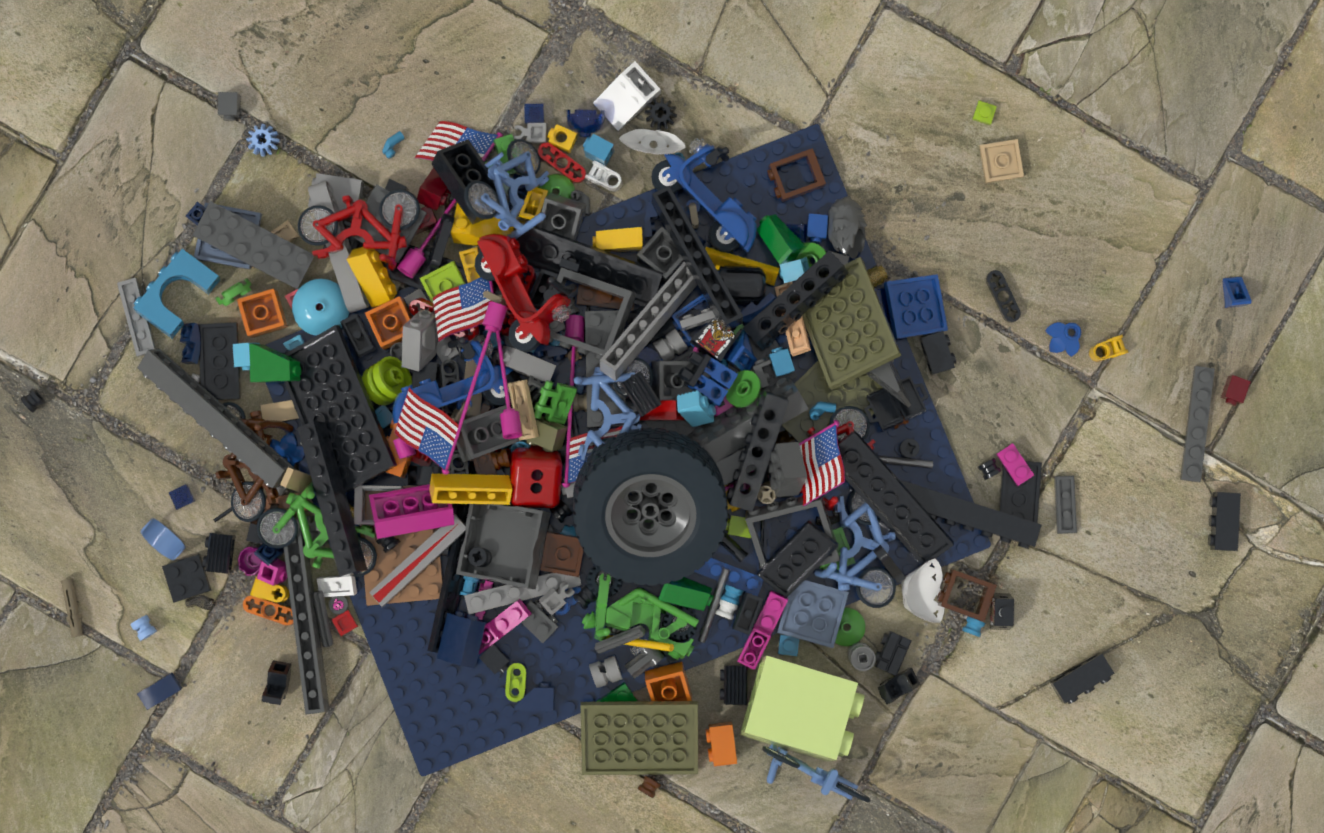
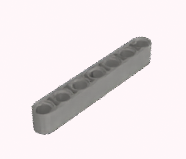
M328 181L308 187L313 206L321 205L331 209L334 213L339 212ZM314 210L317 220L330 215L325 210ZM342 221L338 222V231L335 237L345 230ZM334 224L326 227L331 233L334 230ZM347 238L343 242L344 249L329 253L346 308L349 313L369 307V301L346 260L352 251ZM327 243L326 247H329L331 243Z

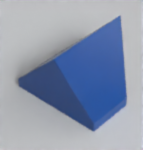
M743 329L723 358L740 371H750L755 364L754 362L758 359L754 356L748 334Z

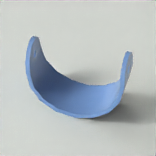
M152 518L141 529V534L145 540L160 554L170 560H175L186 548L185 544L171 530L155 518Z

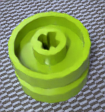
M388 356L367 368L363 373L362 381L369 398L376 404L385 406L395 401L397 395L402 392L401 388L412 385V376L408 368L402 367L401 360Z

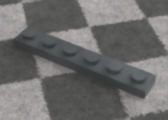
M1194 366L1180 480L1201 482L1215 368Z

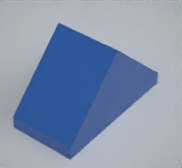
M1242 277L1223 278L1225 308L1243 307L1251 304L1252 300Z

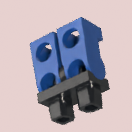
M691 352L687 360L694 364L692 370L683 367L678 376L685 381L683 384L686 387H689L694 392L696 390L699 391L702 396L707 397L710 404L720 406L728 392L726 389H730L738 374L711 358L708 354Z

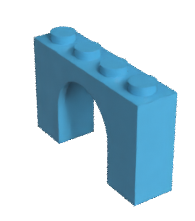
M184 249L173 254L170 264L160 270L159 277L155 282L151 281L149 283L146 293L136 299L134 302L135 306L133 307L136 313L171 339L180 331L184 323L163 305L162 294L165 288L174 281L186 280L209 295L220 282V278L216 273Z

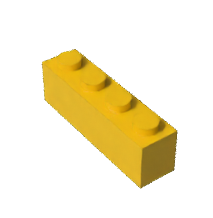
M432 473L429 490L432 503L510 505L512 485L509 475Z

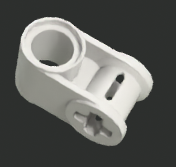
M593 161V166L585 178L609 191L616 192L622 187L620 175L605 165ZM611 178H617L618 183L615 186L608 184Z

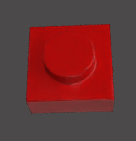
M350 610L332 619L340 636L358 627Z

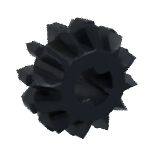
M663 97L661 98V103H658L655 98L653 99L654 105L651 103L647 104L650 110H645V114L649 115L646 118V122L652 121L650 124L651 128L657 124V130H661V125H664V128L667 130V122L673 125L674 121L671 118H677V114L672 113L676 110V107H670V100L665 104ZM660 110L663 111V114L666 113L662 118H659L658 114L656 115Z

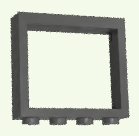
M561 267L557 281L562 285H565L566 281L570 280L623 299L604 350L550 331V343L553 340L560 342L559 345L564 348L570 349L572 346L577 348V352L588 355V352L595 354L594 358L600 360L622 335L636 295L632 291Z
M803 496L790 497L781 502L773 501L771 504L761 507L754 506L753 511L746 510L745 520L761 568L767 563L754 522L817 507L825 533L836 541L822 496L803 506ZM837 547L819 566L840 561L839 548Z

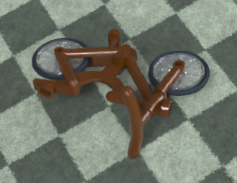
M233 402L223 403L227 409L263 440V429L279 428L287 432L294 430L292 425L285 422L262 419L260 410L251 412V418L246 419L243 409L238 404ZM233 453L228 454L223 458V466L228 471L220 470L215 475L217 479H232L235 486L231 496L233 513L244 522H253L263 514L266 507V497L263 490L265 489L269 504L276 503L275 498L279 496L277 488L268 487L264 480L258 475L253 474L245 463L240 462L236 458V455ZM240 468H246L255 483L245 481Z

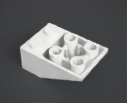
M635 61L608 86L593 104L619 131L639 114L648 103L661 94V89Z

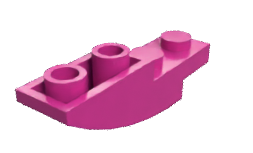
M772 590L770 591L737 662L755 670L789 598Z
M521 599L517 600L485 625L479 655L531 615V612Z

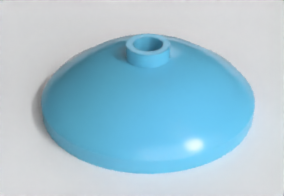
M314 279L308 281L297 290L293 298L292 313L294 319L302 330L311 335L317 336L334 325H339L342 328L340 321L349 317V311L346 308L340 287L331 280ZM319 303L323 305V309L321 311H318L316 309V306Z

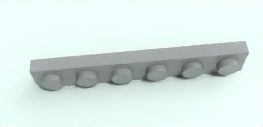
M551 572L538 576L536 590L505 584L466 594L464 598L468 614L515 603L519 599L523 601L542 596L552 588L557 591L559 585L564 581L569 585L566 589L580 586V576L575 577Z

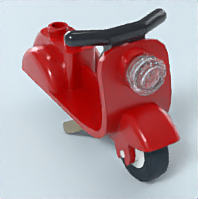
M488 234L480 237L477 243L481 251L475 258L476 272L487 281H496L502 295H495L489 291H484L483 296L495 303L508 307L507 310H510L515 318H517L509 329L510 343L514 348L523 352L535 350L540 344L548 345L550 341L549 324L553 321L563 322L569 318L571 310L567 307L571 300L567 296L573 293L577 286L575 284L565 286L554 277H549L548 283L554 289H548L544 292L543 296L547 302L537 311L519 276L528 270V262L525 256L520 253L518 241L515 238L502 234Z

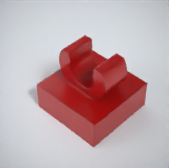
M418 450L415 451L416 454L412 456L411 461L420 466L431 465L432 459Z

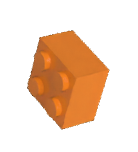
M274 288L237 299L248 337L254 338L288 327L278 291Z
M399 296L365 312L382 349L386 350L395 343L402 342L403 325L412 318L403 298Z
M683 662L645 671V682L651 701H693Z
M732 722L709 724V729H705L707 743L711 742V748L708 749L709 762H713L714 767L737 764Z

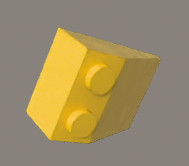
M457 203L451 235L453 243L479 246L477 241L480 240V237L488 234L508 235L514 231V227L510 226L506 231L501 230L498 226V222L501 219L495 217L472 225Z

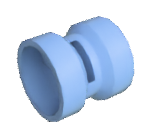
M148 615L130 624L132 629L137 631V637L140 641L157 632L156 628L149 623Z

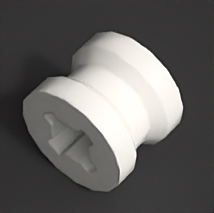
M720 599V607L716 610L715 614L733 620V614L737 610L738 605Z

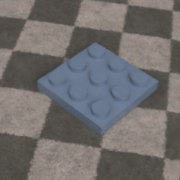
M205 202L204 207L207 208L209 203ZM219 205L260 226L261 213ZM197 239L194 258L197 260L251 270L252 266Z
M804 580L787 597L789 599L782 612L777 633L834 648L849 592L838 591L836 588Z

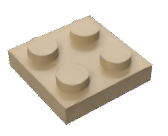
M1018 139L979 146L985 184L1024 177Z

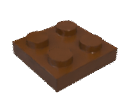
M547 531L540 570L579 577L583 548L577 536Z

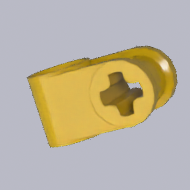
M1123 334L1092 346L1089 350L1090 358L1095 362H1100L1129 353L1125 349L1122 340ZM1097 348H1101L1103 350L1102 357L1097 356Z
M256 576L250 595L278 603L288 600L290 593L286 586L281 584L272 586L257 579ZM276 591H280L283 594L282 597H278Z

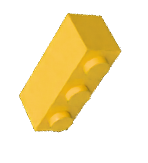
M364 247L353 249L346 260L371 307L382 305L394 299L397 294L396 286L392 283L387 269L379 259V253L375 249H365Z

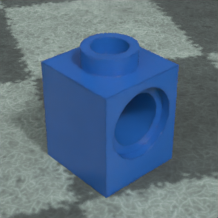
M809 213L806 239H810L812 243H821L822 240H826L828 215Z

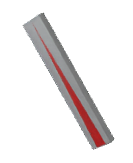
M454 514V525L440 527L369 593L381 607H384L466 532V525Z

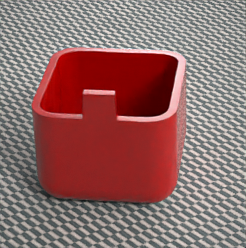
M531 445V448L519 447L514 449L511 453L509 474L512 485L511 503L519 507H556L560 502L563 469L560 453L557 450L554 452L544 451L539 445ZM540 470L543 476L541 479L535 480L531 476L532 472ZM539 483L542 489L540 492L534 493L530 489L531 485Z

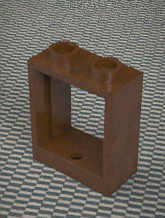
M813 148L770 163L769 170H767L770 181L774 180L776 185L773 188L775 195L782 202L823 188L826 185ZM806 157L815 183L785 193L776 168Z
M950 569L949 572H946L943 583H945L943 591L940 590L937 596L938 606L984 622L997 585ZM956 576L985 586L975 613L947 603Z

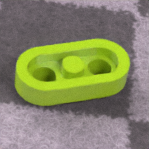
M513 663L507 669L505 694L512 702L520 701L525 695L527 670L521 663ZM514 669H519L521 674L519 676L514 675ZM513 688H517L519 690L518 695H513Z

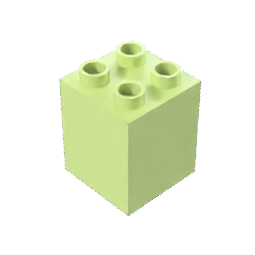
M765 656L760 661L739 735L827 762L835 761L838 756L843 757L849 754L854 733L845 731L848 718L854 719V717H859L865 695L856 692L857 682Z

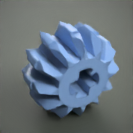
M261 124V129L254 126L255 132H248L252 137L246 139L247 142L251 143L248 148L250 150L254 149L253 153L255 155L260 152V155L265 157L266 151L269 155H272L271 149H278L274 143H280V140L275 138L278 132L273 131L272 126L266 129L265 124ZM265 137L267 141L261 144L260 139Z

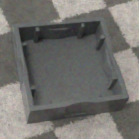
M470 504L466 521V535L461 547L456 574L536 590L551 513L512 505ZM473 548H485L491 552L492 561L487 567L473 566L469 562V552Z

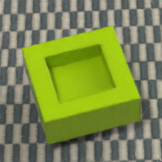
M978 101L972 120L991 125L997 106Z

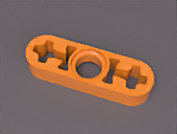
M248 596L243 601V608L248 613L283 625L294 624L293 619L287 622L284 616H279V619L276 618L279 615L280 608H282L281 613L287 614L290 611L292 616V608L254 596ZM254 599V603L258 605H261L262 602H264V604L261 607V613L258 612L260 608L253 607L252 610L249 609L250 605L247 604L248 601H252ZM273 605L276 611L273 616H268L265 613L266 606Z

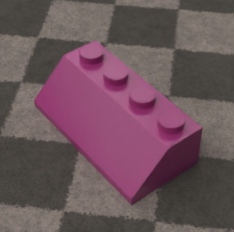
M430 484L369 495L377 539L454 525L452 504L432 503L429 490Z

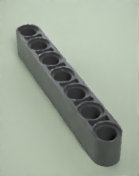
M452 359L445 360L438 368L439 388L460 381L458 365ZM444 366H449L452 369V373H446ZM447 405L441 407V410L450 417L453 411H450ZM455 449L448 474H469L468 462H463L459 450ZM453 460L460 461L461 468H456L453 465Z

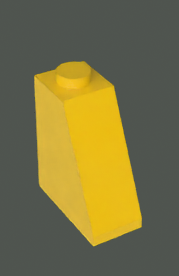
M642 227L596 231V236H593V247L606 252H638L643 248Z

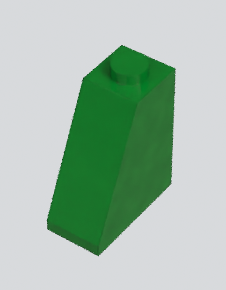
M776 214L766 215L760 220L757 232L779 264L794 261L806 248L805 244Z
M249 344L250 382L300 381V361L266 345Z
M683 577L681 580L670 581V583L664 584L658 600L704 611L705 606H710L712 602V588Z

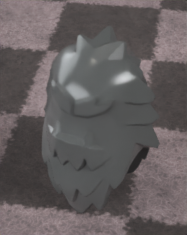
M850 196L835 200L828 211L827 234L837 252L840 249L845 256L848 254L851 258L855 259L858 253H861L864 249L865 227L867 224L863 218L865 215L861 211L863 210L861 206L852 200Z

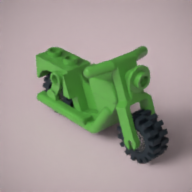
M594 565L590 569L586 583L587 588L597 597L595 614L593 611L591 614L587 613L582 623L584 624V629L595 627V639L603 641L611 633L610 629L604 628V624L622 631H627L637 624H645L649 628V641L673 644L674 649L672 652L668 651V655L677 660L679 658L683 659L685 655L689 657L694 648L691 645L694 639L691 637L695 634L699 622L692 608L680 605L673 606L658 600L657 596L642 588H636L606 609L608 598H611L618 592L622 581L620 578L618 580L610 576V573L607 574L602 571L599 565ZM660 613L664 614L662 622L664 628L659 630ZM689 638H691L688 642L678 643V642H681V641H683V640L686 641V640H688Z

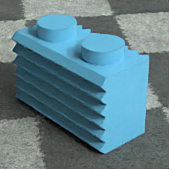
M697 390L695 392L692 391V393L681 394V396L678 394V413L692 427L714 422L716 409L713 404L708 402L706 396H702Z

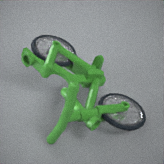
M311 482L301 494L289 493L286 501L287 504H290L288 510L273 508L264 512L258 520L257 533L261 541L270 547L283 548L290 545L298 533V524L293 516L297 512L305 541L303 553L308 558L316 557L312 566L320 568L323 562L322 557L334 558L331 548L321 547L329 538L320 508L307 501V498L313 499L315 496L314 485ZM304 508L315 514L314 520L318 530L321 532L314 541H312ZM355 525L357 533L374 538L376 533L372 531L373 528L371 526L362 525L359 527ZM362 537L358 538L368 570L352 575L354 577L364 576L371 572L377 561L375 547L370 541Z

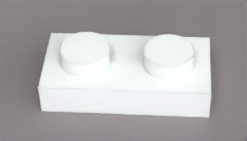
M354 576L317 578L318 591H323L324 597L357 594Z

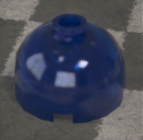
M566 110L567 124L573 132L580 133V137H591V133H596L602 128L605 110H601V114H597V110H575V114H570V110Z

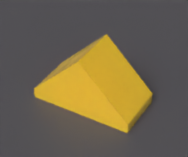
M540 188L528 191L519 217L531 220L541 213L544 199L548 196V191Z

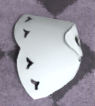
M635 129L623 134L619 138L628 147L644 153L671 154L685 148V143L676 135L659 130ZM651 141L657 142L656 148L650 147Z
M935 558L905 576V579L902 581V595L904 607L908 611L926 621L940 623L945 608L938 606L934 599L941 590L940 585L943 575L941 566ZM938 610L937 618H936V616H935L933 613Z

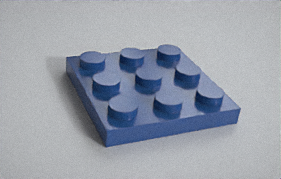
M938 274L884 282L895 339L948 331Z

